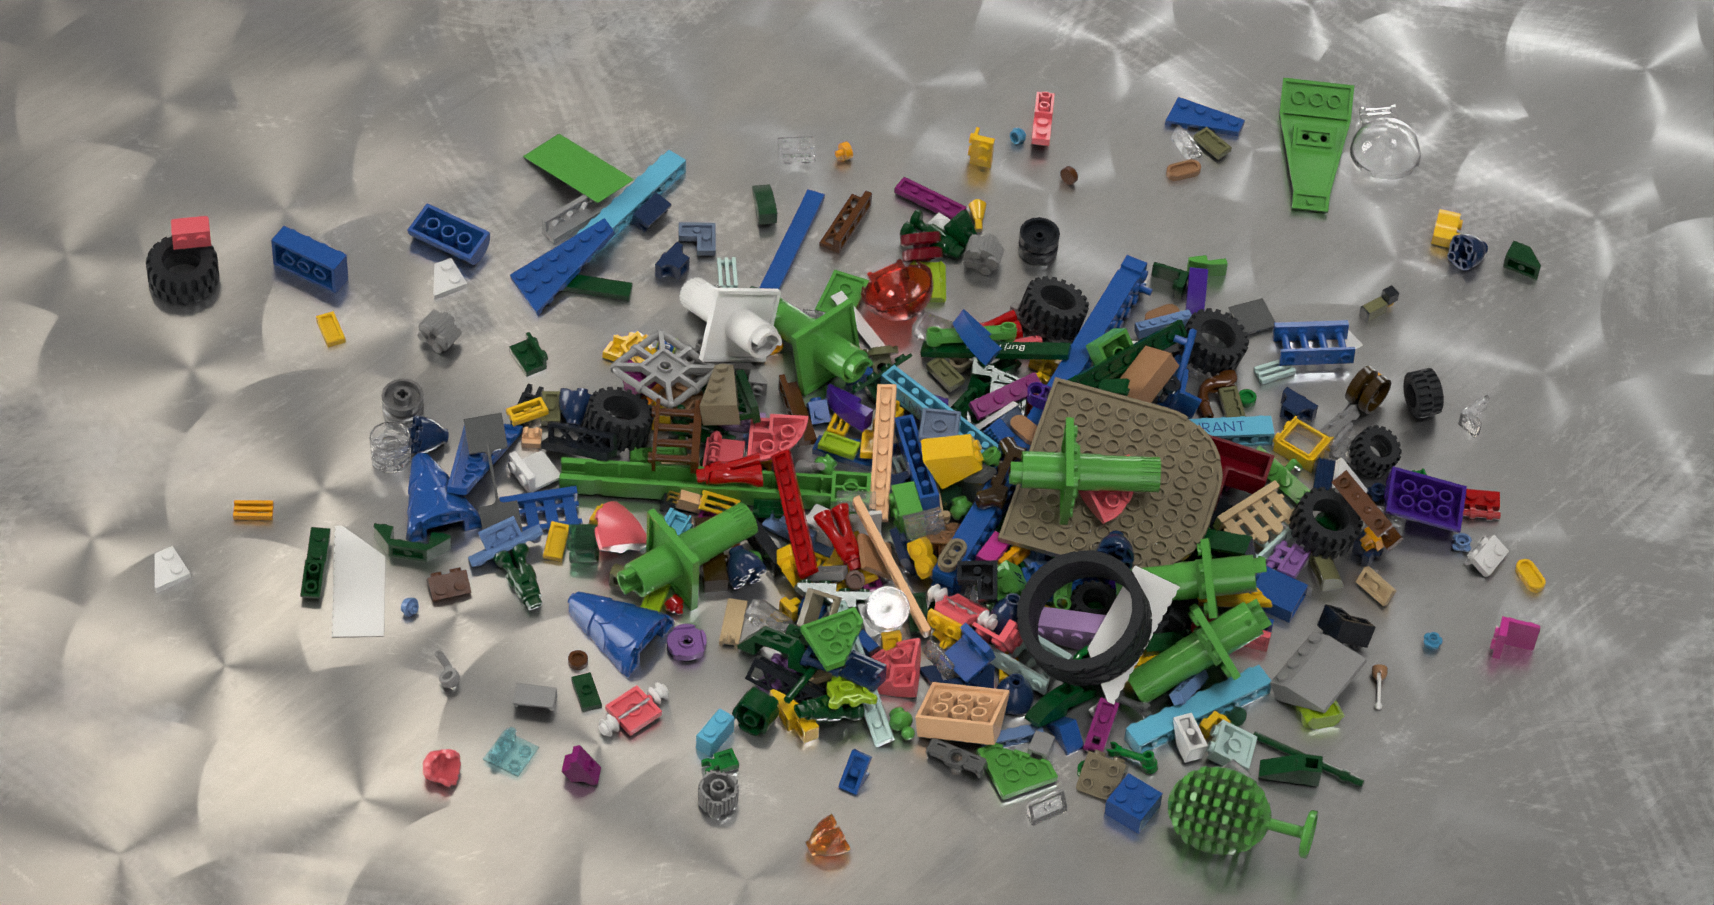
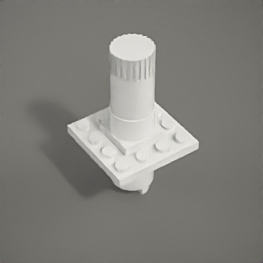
M699 277L691 278L681 288L682 290L679 295L681 304L707 322L699 356L702 362H765L766 356L770 355L777 345H782L781 336L774 327L781 295L779 289L716 288Z

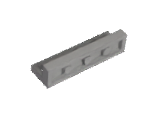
M582 195L543 218L542 234L555 244L588 225L589 221L598 216L601 210L610 203L606 199L597 203L586 195Z

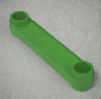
M1004 322L1001 325L983 326L991 333L990 338L992 340L1013 342L1017 336L1016 324L1012 322ZM932 326L926 332L927 345L932 347L940 346L943 343L963 342L955 328L941 329L940 327Z

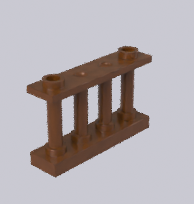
M660 398L656 399V406H652V417H655L652 452H648V463L652 464V471H656V462L687 463L690 466V473L696 474V469L699 468L702 427L700 404L702 400H695V408L689 410L660 408ZM660 416L690 417V419H694L690 425L659 423ZM659 431L688 432L689 435H692V438L688 440L658 439ZM657 446L688 448V450H691V454H687V456L657 454Z
M1347 470L1331 482L1378 538H1382L1383 545L1388 551L1404 540Z

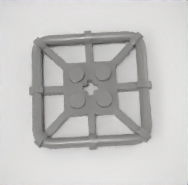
M657 330V332L652 333L640 343L631 346L628 352L610 365L611 373L634 387L635 391L639 394L643 393L655 402L657 398H660L661 406L673 409L690 396L700 392V389L709 382L715 364L712 362H702L699 359L700 354L695 352L693 347L686 346L671 335L663 332V330ZM657 340L659 350L652 355L644 348ZM664 340L681 352L675 355L665 349ZM634 356H640L645 360L642 363H626ZM691 357L700 364H688L683 359ZM625 372H641L647 377L639 382ZM689 373H708L696 383L686 377ZM654 381L663 386L666 399L647 386ZM679 382L688 388L673 400L671 386Z

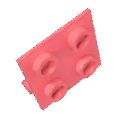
M714 431L710 437H707L703 467L716 461L726 462L743 458L745 441L722 439L721 433Z

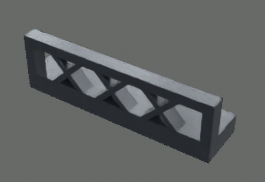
M550 421L548 422V438L541 441V449L608 461L617 455L616 433ZM554 428H558L563 435L561 437L554 436ZM574 431L579 439L573 440L569 432ZM590 434L595 439V442L590 443L585 436ZM604 437L610 438V447L606 446L601 439Z
M754 516L758 531L746 540L754 551L760 553L764 565L772 576H779L783 574L782 569L777 564V550L779 548Z
M759 654L755 657L745 679L770 692V690L775 689L771 686L770 679L777 678L781 681L782 688L775 690L779 692L784 690L785 695H787V689L794 687L802 676ZM755 667L763 671L765 678L758 680L751 676ZM808 681L799 692L800 697L793 700L800 704L801 702L798 700L805 701L807 697L818 698L827 695V692L821 686Z

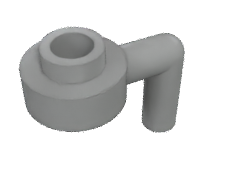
M438 650L435 652V656L444 667V672L440 675L439 681L444 688H453L459 683L460 675L455 668H452L444 653Z

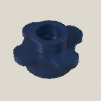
M1375 483L1372 487L1367 488V494L1371 495L1374 502H1379L1384 498L1386 486L1382 483Z

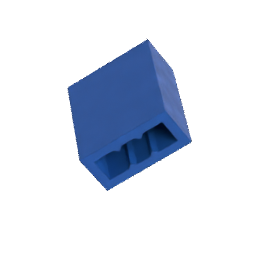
M1266 566L1267 572H1261L1256 575V585L1262 594L1272 601V608L1262 607L1264 612L1290 623L1306 596L1308 585Z

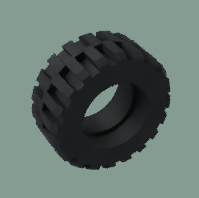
M171 235V237L167 238L166 236L161 239V242L154 244L146 257L149 287L157 297H162V300L166 302L172 301L173 304L183 303V305L189 304L192 301L194 303L198 302L200 298L204 299L209 295L208 293H212L218 284V257L212 245L174 250ZM181 264L197 267L187 273H173L169 271L172 267Z

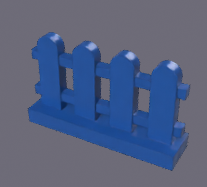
M576 486L499 497L501 502L517 500L520 516L525 515L527 526L522 527L523 531L538 525L537 513L545 512L547 523L539 524L542 531L548 530L549 532L551 521L570 525L569 533L571 534L578 533L579 525H583L582 518L578 519L576 508L579 507ZM564 509L566 521H559L557 510Z

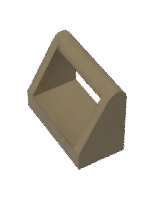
M808 587L797 626L801 627V625L818 620L825 597L833 599L828 616L838 613L842 598Z

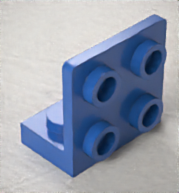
M965 622L960 627L963 635L941 655V658L965 683H968L993 661L996 656L992 648Z

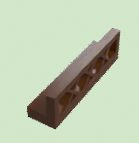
M865 191L862 197L851 194L819 242V246L838 254L841 252L872 203L871 192ZM853 201L857 202L854 208L851 205ZM850 214L848 218L844 220L843 216ZM842 226L840 230L836 232L835 228ZM834 238L833 244L826 242L828 239Z
M785 374L779 375L778 390L787 415L808 416L806 430L802 438L797 442L798 447L815 444L817 437L797 381L787 383Z

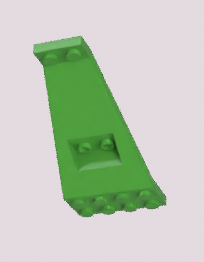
M1283 77L1279 116L1293 187L1291 209L1328 213L1331 189L1351 122L1355 85ZM1306 134L1309 136V139L1304 140L1302 136ZM1324 136L1326 137L1327 141L1322 142L1320 138Z

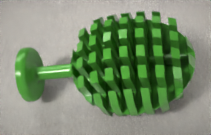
M1208 766L1200 767L1197 771L1193 770L1187 773V776L1185 775L1184 778L1179 779L1168 798L1169 819H1171L1176 833L1181 835L1182 840L1199 851L1202 850L1208 854H1217L1219 856L1227 854L1239 855L1242 851L1246 852L1252 849L1254 845L1261 842L1268 830L1300 838L1299 856L1307 859L1316 830L1318 811L1311 810L1308 813L1304 826L1273 819L1270 802L1268 804L1267 797L1265 796L1266 793L1257 785V782L1240 771L1237 772L1231 768H1222L1220 766L1211 768Z

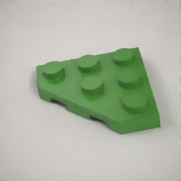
M852 607L801 625L803 636L826 672L846 664L863 627V619L857 609Z
M998 743L977 749V755L987 760L988 767L986 771L1002 800L1058 781V775L1049 760L1043 758L1039 760L1030 757L1028 753L1016 749L1012 751L1003 748V745Z

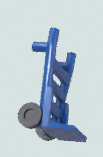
M1195 329L1189 330L1188 338L1178 335L1174 336L1173 342L1185 346L1183 355H1176L1175 357L1179 367L1162 388V394L1156 396L1151 402L1152 404L1176 410L1188 416V419L1193 418L1202 400L1185 391L1189 369L1186 368L1197 333Z

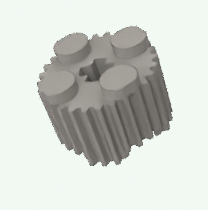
M990 233L984 236L972 234L963 255V264L967 268H974V270L980 271L982 275H990L991 271L994 272V270L998 269L1005 249H1003L1002 244H999L997 236L995 237Z
M433 309L418 325V331L420 332L417 336L421 341L429 343L432 349L440 354L442 351H446L460 337L462 331L454 324L455 319L451 314H448L447 311L442 313Z
M712 770L703 774V779L700 780L698 786V802L701 809H704V812L707 811V814H710L712 818H719L722 814L726 815V813H730V811L737 807L739 785H737L738 779H736V776H733V773L725 774L724 771L717 773Z

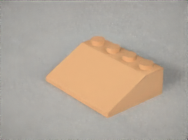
M932 682L915 717L917 736L995 745L1001 732L1010 692L1003 689Z

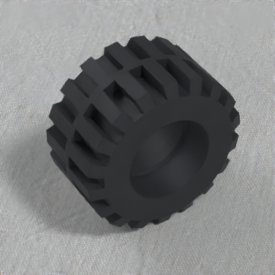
M1426 368L1406 373L1403 390L1406 404L1412 415L1418 419L1440 414L1444 405V395L1436 372L1432 368Z
M1378 425L1368 426L1351 441L1349 457L1352 458L1351 463L1356 465V469L1362 471L1361 474H1368V477L1373 478L1375 476L1378 478L1388 473L1401 459L1402 449L1399 448L1401 444L1397 442V436H1393L1390 429L1387 431L1384 426L1380 428ZM1370 446L1374 447L1379 452L1380 457L1374 454Z
M1091 580L1089 583L1084 581L1082 585L1078 584L1076 589H1073L1069 610L1107 615L1117 598L1116 590L1114 588L1111 589V585L1108 583L1106 585L1103 584V581L1095 582V580ZM1096 601L1104 607L1092 609L1086 605L1089 602Z

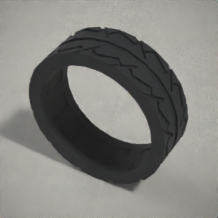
M1094 550L1073 551L1062 554L1048 561V564L1042 565L1024 586L1026 588L1022 590L1017 608L1019 634L1035 662L1049 676L1063 683L1075 686H1091L1109 682L1129 670L1145 651L1144 648L1147 646L1152 633L1150 603L1134 573L1117 558ZM1100 577L1115 581L1130 592L1132 613L1129 624L1121 638L1105 652L1081 660L1065 659L1053 655L1040 645L1038 623L1041 612L1052 595L1064 585L1078 579Z

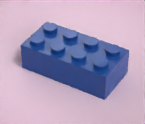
M283 226L272 238L274 265L336 294L347 282V255L342 251H337L325 243H320L310 236H305L286 226Z

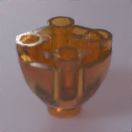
M833 814L823 818L814 827L809 840L805 842L812 856L816 854L828 857L838 856L851 850L847 840L842 841V838L845 836L840 826L835 827L837 822Z

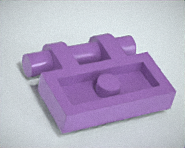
M1282 540L1280 544L1275 546L1272 556L1267 558L1266 566L1272 569L1277 567L1278 572L1296 579L1311 556V550L1307 553L1303 550L1304 547L1298 546L1295 543L1289 548L1287 547L1288 543Z

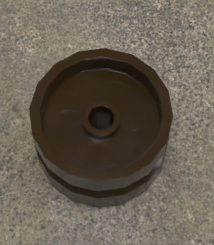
M1367 365L1350 382L1345 393V399L1353 405L1358 404L1359 409L1366 414H1371L1387 397L1392 385L1391 380L1384 375L1378 376V371Z

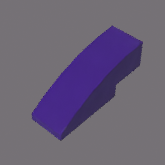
M1193 267L1189 269L1185 310L1189 309L1191 314L1197 313L1200 309L1205 311L1208 269Z
M830 383L827 385V403L839 417L862 432L871 426L873 409L861 404V398Z

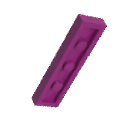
M903 177L894 188V193L937 214L941 213L950 220L961 210H966L967 208L906 177Z
M1033 372L971 401L969 406L979 421L994 414L1012 401L1017 403L1026 399L1028 386L1033 382L1041 383L1037 374Z

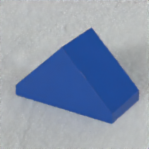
M1064 716L1047 724L1048 729L1055 736V739L1066 755L1083 749L1084 743L1076 719Z

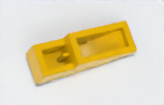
M775 689L770 690V696H774L779 702L778 717L787 731L795 729L804 744L819 738V725L816 721L812 719L806 720L797 716L794 710V705L798 704L796 701L793 700L788 704L784 701L785 694Z

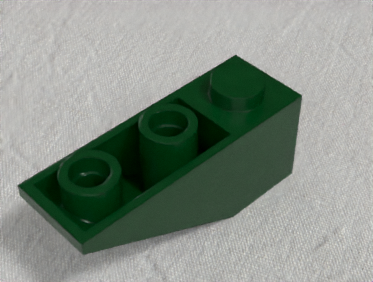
M1296 754L1260 760L1258 778L1319 786L1323 756Z

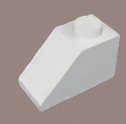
M1188 713L1174 717L1176 745L1184 763L1203 758L1208 745L1193 714Z

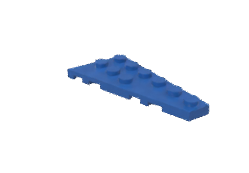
M604 218L510 274L512 281L537 316L542 313V309L546 304H550L554 300L553 297L581 271L580 268L592 260L594 253L597 250H601L615 235V232Z
M504 424L508 448L523 432V426L517 425L513 427L511 424ZM465 425L447 486V493L456 495H467L490 469L489 458L486 453L469 454ZM507 449L492 452L491 459L493 465Z

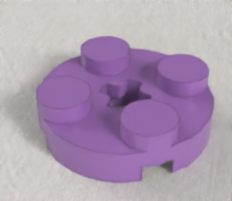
M680 624L674 627L673 631L668 634L667 648L675 660L689 661L701 658L704 655L707 637L702 629L700 631L693 624ZM684 640H688V642H692V643H690V644H688V645L683 644V643H684Z

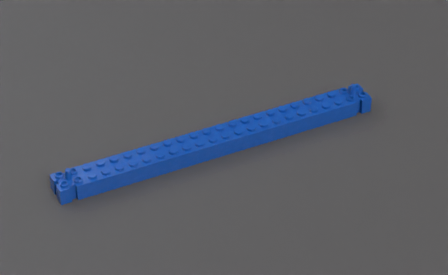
M1126 255L1121 268L1115 273L1073 341L1069 360L1061 361L1047 386L1052 387L1055 377L1068 380L1094 366L1085 345L1113 328H1122L1124 318L1129 317L1132 305L1135 306L1138 302V295L1140 293L1149 296L1152 294L1153 289L1146 287L1147 283H1145L1148 276V271L1146 270L1147 262ZM1033 406L1027 418L1038 426L1043 410ZM1016 435L1014 437L1016 444L1027 448V451H1029L1031 445ZM1009 477L1005 484L1008 487V495L1003 509L989 507L981 510L977 507L976 502H974L952 539L959 538L967 544V552L962 561H977L976 555L995 532L1006 510H1008L1017 484H1009ZM992 478L987 481L982 490L992 487ZM937 562L932 571L933 582L931 586L939 584L941 589L947 588L949 597L957 593L960 594L962 585H958L957 568L952 572H943L939 569Z

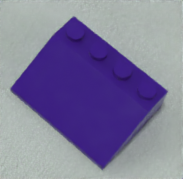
M1393 466L1386 480L1384 493L1385 513L1460 533L1467 486Z

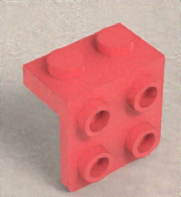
M207 216L171 220L174 250L211 246L209 218Z
M1009 619L1000 635L993 633L976 622L972 624L975 632L988 644L989 642L996 645L995 648L1004 653L1007 651L1013 654L1016 647H1019L1023 642L1019 634L1018 624Z

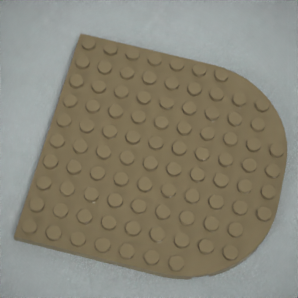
M1055 377L1029 451L1061 452L1066 417L1074 418V425L1078 426L1076 442L1080 445V453L1160 457L1161 481L1159 492H1133L1130 502L1122 510V513L1105 524L1091 512L1078 492V496L1075 498L1073 517H1069L1068 525H1060V490L1021 488V484H1017L998 536V541L1057 557L1073 551H1096L1099 542L1109 535L1111 531L1117 530L1124 534L1133 547L1134 562L1131 569L1134 566L1143 568L1170 565L1186 560L1195 552L1197 543H1201L1200 539H1204L1221 490L1223 474L1220 455L1211 437L1200 425L1197 426L1188 419V416L1176 410Z

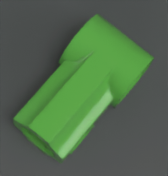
M1073 582L1064 585L1053 594L1050 608L1061 609L1057 606V604H1060L1064 610L1070 609Z

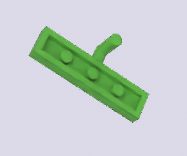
M1260 445L1256 448V450L1268 453ZM1274 458L1268 479L1272 482L1275 480L1280 485L1279 489L1298 504L1307 491L1310 492V489L1291 473L1293 468L1296 471H1301L1302 465L1296 459H1291L1284 467Z

